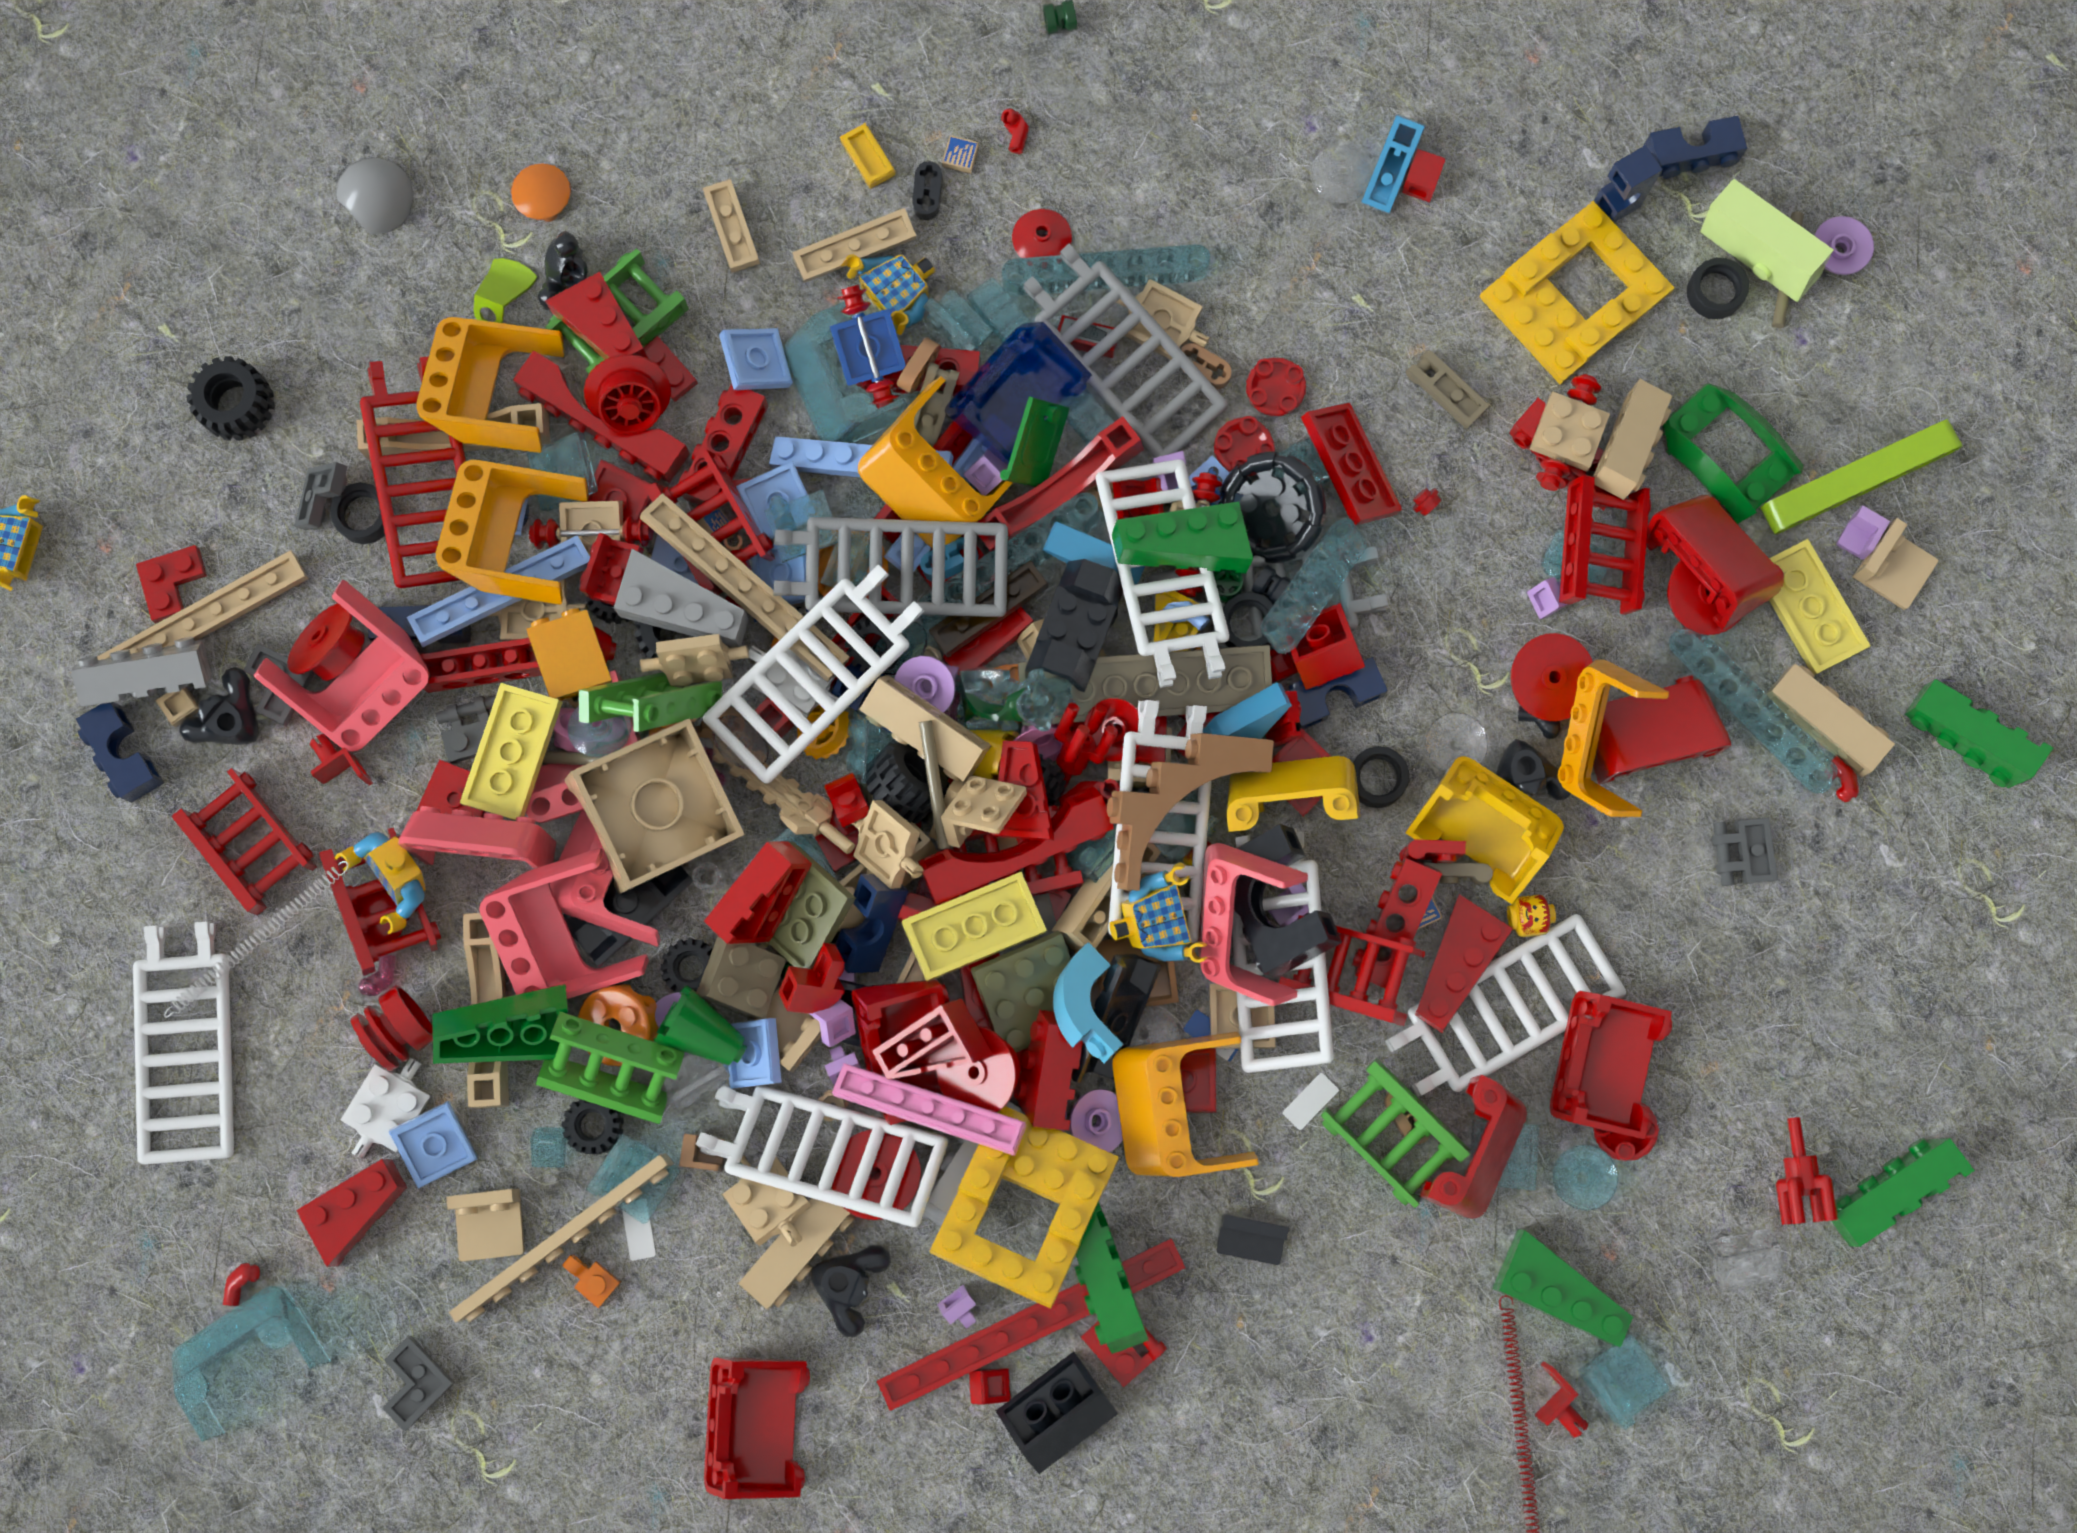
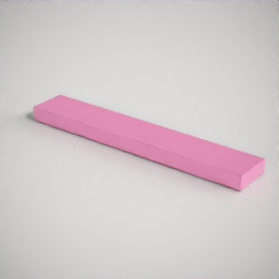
M846 1063L843 1064L832 1091L835 1097L1014 1156L1027 1126L1023 1121L895 1079L887 1080L886 1076Z

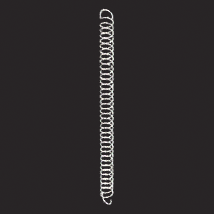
M342 861L338 864L340 865L343 862L347 864V868L342 874H338L336 869L334 867H331V869L338 875V879L334 878L333 875L329 871H327V874L331 878H333L334 882H330L328 878L322 874V877L329 883V886H325L321 879H317L318 882L324 886V890H321L319 886L315 882H313V885L320 891V894L315 893L314 889L311 886H308L310 891L315 894V898L311 897L310 894L306 890H304V893L308 897H310V902L307 901L302 894H299V896L306 902V905H302L300 900L295 897V901L301 905L302 909H298L297 906L292 901H290V904L297 910V913H294L288 905L285 906L287 910L292 913V917L288 916L286 911L281 909V912L288 917L287 921H285L279 913H276V915L283 921V925H281L275 917H272L273 921L279 925V928H275L272 922L267 920V923L272 928H274V932H271L269 928L265 924H263L264 929L270 933L269 936H266L264 931L261 928H258L259 932L265 936V940H262L258 933L254 932V935L261 941L260 944H258L252 936H249L250 940L256 944V947H252L250 942L245 939V943L249 947H251L252 950L248 951L242 943H240V946L245 951H247V955H244L238 947H235L236 951L242 955V959H239L237 954L234 951H231V954L236 959H238L237 963H235L229 955H226L228 960L233 963V966H230L229 963L222 958V962L229 967V970H225L223 965L217 962V965L222 970H224V974H221L217 967L213 966L214 971L218 973L220 977L217 978L211 970H208V973L213 978H215V982L211 981L210 977L207 974H204V977L209 982H211V985H207L204 979L199 977L200 982L206 986V989H203L202 986L195 981V985L199 989H201L202 992L198 993L196 988L193 985H190V988L195 993H197V997H194L190 990L185 989L186 993L189 996H191L193 1000L190 1001L184 993H181V996L188 1001V1004H184L183 1000L180 997H176L177 1000L184 1007L180 1008L178 1003L172 1000L173 1005L179 1009V1012H172L171 1014L166 1016L167 1011L170 1008H172L171 1006L165 1011L164 1017L167 1018L173 1013H180V1009H185V1006H188L189 1002H193L194 998H198L199 994H203V990L206 991L208 987L212 986V983H216L217 979H221V975H225L226 972L230 971V968H234L235 964L239 963V960H243L244 956H248V952H253V949H256L257 945H261L262 941H266L267 937H271V933H275L276 930L280 929V926L285 925V922H289V918H293L294 914H298V910H303V907H307V903H311L312 899H316L317 895H321V891H325L326 887L329 888L330 883L334 884L335 880H339V876L343 875L347 871L348 863L346 861Z

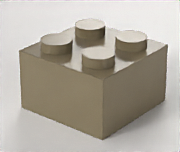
M717 937L697 993L705 1001L747 1018L765 1019L786 959L749 943L727 944L720 937Z

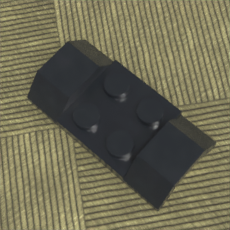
M1086 559L1067 562L1025 668L1026 672L1036 673L1045 671L1069 680L1079 691L1085 693L1123 594L1120 576L1114 569Z
M680 865L619 895L613 884V877L604 897V906L612 914L647 926L694 880ZM563 914L572 937L589 954L598 967H601L622 946H625L633 939Z
M1117 954L1113 956L1111 966L1103 981L1105 990L1101 991V994L1095 1001L1094 1013L1123 1044L1116 1053L1130 1046L1162 966L1157 962L1135 954ZM1083 1042L1079 1069H1072V1080L1076 1083H1081L1084 1073L1090 1072L1114 1079L1112 1068L1114 1055L1103 1063L1099 1058L1090 1054L1086 1044Z

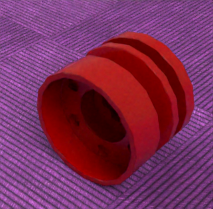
M395 985L379 997L378 1001L383 1011L382 1014L374 1007L368 1005L364 1008L366 1017L357 1013L351 1018L352 1027L364 1049L373 1059L377 1060L385 1069L391 1072L399 1067L398 1059L404 1062L409 1060L410 1055L406 1048V1043L415 1050L421 1051L433 1042V1026L414 999L398 985Z

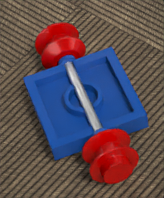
M859 284L841 289L843 296L837 297V299L844 300L846 305L841 313L855 315L852 316V320L829 327L847 386L872 380V382L876 383L870 384L865 390L867 393H872L874 400L869 405L876 404L877 410L895 405L894 399L899 397V395L891 393L890 388L895 382L888 379L881 380L884 379V375L904 370L906 364L889 308L865 315L861 312L866 311L871 305V302L864 301L862 297L867 289L860 290Z

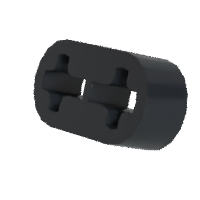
M925 161L919 164L915 171L912 204L915 215L922 220L935 218L940 210L943 182L942 170L938 164L932 161ZM931 171L933 172L931 184L926 186L924 176L927 175V172ZM925 195H929L930 199L928 210H922V205H920L924 203Z

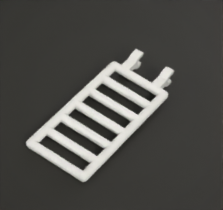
M1177 459L1099 472L1096 475V483L1138 653L1141 656L1154 655L1160 688L1173 686V680L1176 679L1169 652L1201 646L1206 660L1208 678H1220L1222 676L1221 671L1225 670V665L1220 655L1218 644L1229 640V631L1213 571H1207V568H1199L1200 574L1134 585L1130 568L1140 567L1141 565L1118 564L1111 536L1116 520H1118L1116 511L1182 501L1184 510L1197 508L1185 462ZM1175 473L1179 487L1178 489L1113 499L1109 483ZM1204 586L1207 603L1141 613L1138 601L1140 596ZM1205 615L1212 616L1215 627L1214 632L1148 642L1145 629L1147 625Z
M879 564L858 586H855L849 579H842L703 715L704 723L763 783L768 784L773 781L908 649L909 641L901 633L925 611L913 601L891 623L867 599V596L889 576ZM845 594L894 644L881 657L832 608ZM822 616L871 666L858 680L809 630ZM799 639L848 688L835 702L786 652ZM776 661L824 708L825 712L813 724L764 675ZM754 683L803 732L790 746L741 697ZM731 705L780 754L768 768L718 719Z
M1138 701V732L1130 731L1124 736L1119 791L1132 792L1133 777L1146 778L1148 769L1151 768L1149 765L1135 764L1136 745L1185 750L1190 734L1203 733L1207 706H1186V737L1154 734L1159 701ZM1212 781L1198 787L1197 802L1179 801L1169 811V813L1196 815L1195 834L1154 831L1148 842L1193 847L1192 866L1185 865L1183 869L1175 871L1179 878L1190 876L1189 879H1191L1189 898L1180 897L1183 910H1188L1187 927L1191 943L1196 942L1199 938L1204 855L1207 845ZM1117 824L1108 921L1109 935H1111L1110 922L1122 919L1121 903L1128 900L1129 893L1124 892V890L1117 889V882L1114 880V869L1116 864L1119 863L1120 850L1117 849V835L1119 831H1122V824ZM1142 862L1141 874L1152 875L1164 870L1170 872L1175 864Z
M1294 828L1303 848L1304 832H1297V829ZM1236 837V847L1238 848L1250 841V837ZM1304 858L1288 866L1308 874V881H1306L1307 892L1263 898L1264 911L1308 905L1309 913L1315 910L1322 911L1317 862L1314 860L1304 861ZM1234 911L1232 924L1234 966L1257 975H1263V972L1258 969L1255 963L1247 964L1246 945H1251V943L1246 940L1242 928L1244 925L1240 915ZM1325 952L1290 970L1313 968L1315 987L1295 989L1298 991L1297 998L1281 1003L1316 1000L1317 1019L1252 1027L1250 1008L1270 1005L1236 992L1239 1035L1242 1042L1240 1043L1241 1063L1244 1072L1252 1073L1328 1064L1333 1061L1334 1053ZM1319 1032L1320 1051L1254 1059L1253 1040Z
M1574 914L1551 927L1547 934L1533 937L1490 963L1469 996L1503 1052L1486 1061L1457 1012L1450 1021V1025L1476 1067L1466 1074L1458 1076L1430 1026L1415 1016L1419 1003L1409 1009L1408 1015L1414 1025L1387 1039L1385 1043L1390 1052L1399 1049L1421 1036L1440 1070L1411 1085L1417 1097L1424 1095L1446 1081L1454 1092H1461L1467 1088L1472 1077L1478 1075L1487 1077L1566 1030L1569 1014L1566 1012L1532 953L1548 944L1576 993L1578 991L1591 992L1559 940V937L1575 929L1611 989L1602 995L1618 999L1626 995L1625 987L1580 915ZM1519 960L1522 961L1557 1020L1542 1030L1505 971V968ZM1493 975L1530 1037L1516 1045H1513L1477 985Z
M195 922L198 955L164 958L166 927H159L157 925L144 926L147 959L137 960L133 964L137 1159L139 1163L144 1165L230 1158L234 1154L229 972L221 975V979H217L216 986L208 987L206 991L203 990V994L198 995V998H194V1000L217 998V1017L148 1023L147 1004L172 1002V1000L178 1001L176 997L187 1001L181 996V993H184L189 1000H193L186 993L185 989L190 990L194 997H197V993L191 988L147 991V972L215 966L221 974H224V970L217 965V962L221 963L225 970H229V967L222 962L223 958L229 963L226 954H215V923ZM195 987L196 990L198 991V993H201V992H202L201 989H199L198 987ZM217 1030L218 1049L149 1055L148 1035ZM218 1062L219 1081L149 1087V1067ZM219 1094L220 1113L150 1119V1099ZM220 1126L221 1146L151 1151L150 1132Z
M719 1085L715 1098L720 1100L719 1106L746 1111L734 1143L723 1141L701 1132L696 1145L701 1147L700 1152L703 1154L727 1158L724 1168L726 1173L910 1227L919 1226L948 1146V1139L945 1136L900 1123L890 1126L886 1119L765 1085L757 1086L752 1096L738 1093L730 1088ZM764 1100L781 1103L782 1106L758 1167L754 1168L740 1164ZM794 1108L812 1112L788 1177L771 1173V1167ZM827 1116L841 1120L842 1123L819 1184L816 1186L802 1182L800 1179L823 1118ZM854 1125H859L872 1129L849 1195L830 1190ZM887 1133L903 1139L880 1203L861 1199L884 1134ZM916 1141L933 1146V1150L911 1212H906L893 1208L892 1205Z

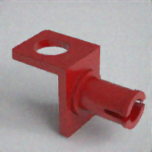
M325 734L316 736L320 741L319 744L314 738L310 741V747L322 762L310 771L312 776L319 782L326 784L352 766L361 780L369 786L373 784L358 758L344 747L337 752L329 740L330 738Z
M1543 1361L1540 1365L1561 1388L1536 1412L1535 1417L1546 1426L1556 1418L1568 1430L1570 1435L1576 1438L1583 1433L1574 1423L1584 1431L1588 1427V1422L1570 1405L1579 1394L1554 1367Z

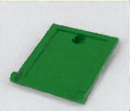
M1029 396L1007 470H1002L1000 473L1002 480L1037 487L1049 478L1070 410L1069 407Z

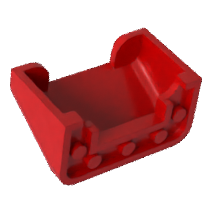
M1704 494L1666 507L1656 513L1648 524L1646 547L1652 551L1658 546H1662L1661 551L1664 554L1673 551L1711 592L1706 601L1710 605L1715 602L1718 613L1712 620L1722 631L1776 596L1783 587L1784 573L1782 569L1765 555L1725 512L1719 501L1714 497Z
M1693 675L1685 676L1675 680V685L1663 687L1662 689L1669 692L1668 699L1628 696L1607 702L1593 764L1599 785L1612 782L1616 777L1632 775L1637 771L1689 758L1696 759L1702 755L1703 758L1719 755L1732 746L1729 734L1701 679L1694 680Z
M936 979L928 982L926 980L866 986L852 990L853 1006L866 1070L885 1076L872 1051L940 1005L948 1003L949 996L944 984H940ZM937 1070L894 1078L895 1080L943 1095L937 1079ZM879 1111L890 1126L908 1121Z
M1578 991L1571 1003L1550 1099L1551 1115L1571 1123L1645 1139L1646 1132L1651 1127L1652 1116L1648 1108L1641 1104L1654 1041L1660 1042L1671 1033L1672 1011L1602 994Z
M1483 1075L1472 1077L1464 1092L1471 1096L1474 1102L1475 1110L1473 1115L1487 1121L1464 1176L1450 1171L1443 1172L1436 1177L1433 1183L1426 1181L1419 1195L1430 1202L1469 1219L1479 1218L1487 1210L1527 1117L1526 1106L1520 1099L1498 1082Z
M716 1357L712 1360L709 1376L704 1484L709 1494L722 1499L801 1497V1489L805 1484V1472L803 1468H800L798 1462L793 1461L796 1394L802 1393L810 1382V1371L807 1367V1361Z

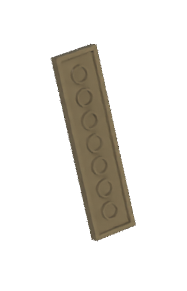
M1270 645L1219 648L1225 670L1221 671L1222 676L1220 678L1214 679L1208 678L1203 649L1169 652L1176 679L1173 680V686L1160 688L1154 655L1128 654L1098 657L1085 693L1079 691L1069 680L1045 671L1036 673L1026 672L1025 668L1028 662H1018L1019 689L1026 687L1020 695L1021 718L1027 721H1022V726L1059 724L1069 703H1075L1080 707L1074 722H1085L1092 707L1098 702L1109 698L1124 699L1132 703L1137 709L1138 701H1159L1157 716L1186 714V706L1193 705L1207 706V713L1224 712L1272 685Z

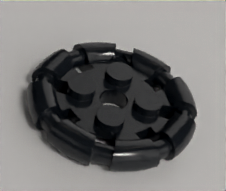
M1275 451L1251 455L1247 457V462L1242 465L1237 464L1230 471L1221 487L1223 496L1222 501H1218V504L1234 502L1236 493L1244 495L1240 499V508L1243 520L1249 528L1246 532L1252 556L1265 558V563H1283L1295 559L1296 554L1302 550L1306 552L1312 547L1323 528L1321 521L1323 514H1326V499L1321 483L1317 484L1312 476L1314 472L1310 467L1292 455L1285 457ZM1276 468L1283 469V478L1275 477ZM1252 472L1257 473L1260 478L1254 483L1248 476ZM1300 482L1303 483L1307 490L1303 495L1296 486ZM1269 499H1275L1279 503L1280 511L1276 516L1270 515L1266 510V503ZM1302 509L1311 512L1309 521L1300 520ZM1293 532L1296 540L1290 543L1286 535ZM1262 539H1271L1268 548L1261 546Z

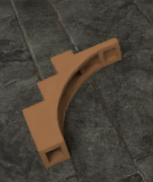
M1205 733L1190 734V739L1185 747L1188 764L1152 762L1146 776V784L1150 788L1149 793L1112 791V797L1109 798L1107 803V815L1110 817L1111 824H1122V831H1119L1117 835V849L1120 850L1119 863L1116 864L1114 869V880L1117 882V889L1140 890L1142 857L1148 842L1166 814L1182 798L1201 785L1222 776L1240 772H1271L1274 740Z

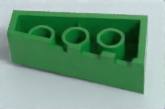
M1937 679L1924 685L1904 713L1905 716L1911 719L1910 722L1914 727L1931 733L1937 738L1936 741L1942 747L1959 753L1963 756L1962 759L1966 764L1976 769L1980 768L1989 775V779L1994 784L2000 787L2011 788L2032 779L2054 749L2045 742L2038 746L2026 739L2029 733L2019 727L2012 729L2000 724L1999 715L1982 708L1976 710L1971 707L1973 700Z

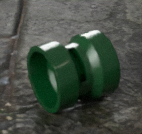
M1065 0L1061 5L1056 6L1052 3L1042 5L1048 35L1057 34L1061 29H1066L1067 31L1077 30V18L1073 0Z
M1221 569L1220 572L1215 571L1214 577L1221 603L1226 604L1229 599L1237 594H1241L1243 577L1241 573H1235V570Z

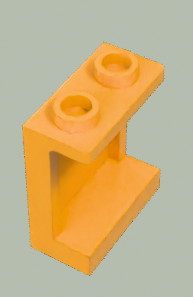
M579 608L567 610L561 613V618L552 621L548 617L538 619L531 623L532 627L526 629L548 696L560 701L579 696L580 689L612 683L588 611H580Z

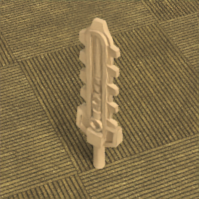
M709 738L713 743V751L715 753L713 760L719 764L724 762L731 767L729 772L731 775L745 778L748 781L746 784L748 789L762 792L765 795L762 801L769 805L775 803L781 808L779 813L781 815L780 819L796 835L812 834L815 837L822 833L846 854L853 851L855 844L830 824L833 809L832 803L818 794L814 796L811 792L802 793L798 790L800 784L794 778L786 780L781 776L783 771L770 783H763L720 738ZM745 738L739 739L749 750L750 743ZM749 750L766 768L769 767L765 763L767 757L761 751L753 753Z

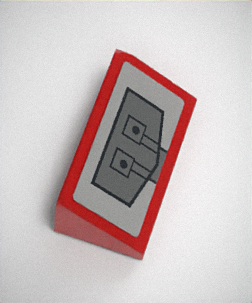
M1062 315L1057 330L1062 334L1078 318ZM1093 322L1070 344L1074 349L1088 352L1110 333L1114 327ZM1117 343L1102 356L1113 358Z

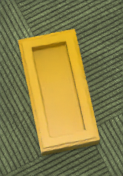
M866 123L840 136L841 143L870 189L896 175L893 166Z

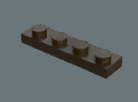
M1031 560L1007 575L1006 614L1003 617L948 616L929 629V634L948 658L1048 589V583ZM994 585L975 598V604H994Z

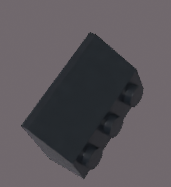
M1074 1351L996 1410L997 1415L1020 1452L1038 1474L1042 1473L1118 1414Z

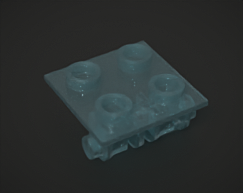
M823 490L789 502L783 499L782 496H774L770 500V509L764 510L774 540L775 530L807 531V520L810 517H832ZM819 530V550L838 543V530ZM776 545L783 563L806 555V546Z
M854 711V719H849L848 735L849 738L853 739L852 750L847 751L846 763L847 768L851 769L855 777L861 783H866L867 764L878 754L867 752L880 751L879 747L868 746V743H879L880 738L868 736H880L881 727L871 724L861 713Z

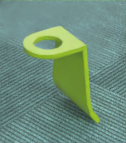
M505 258L493 259L487 275L474 294L473 312L476 320L487 321L481 314V309L487 307L496 315V321L494 322L503 323L505 307L528 291L537 280V275L530 268L517 261Z

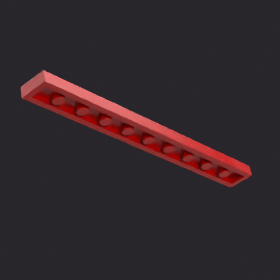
M1172 1238L1122 1261L1133 1294L1185 1269V1265ZM1077 1283L1060 1291L1051 1309L1042 1304L1035 1303L878 1379V1386L889 1410L892 1411L1090 1315L1084 1296L1089 1295L1086 1284L1081 1286L1080 1283Z

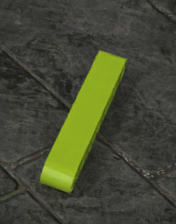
M1945 419L1765 503L1760 509L1774 535H1777L1946 457L1963 447V444L1949 419Z

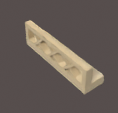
M903 208L794 251L792 255L796 268L799 269L803 282L806 283L843 268L841 264L850 254L857 255L860 259L869 258L916 239V234L906 209Z

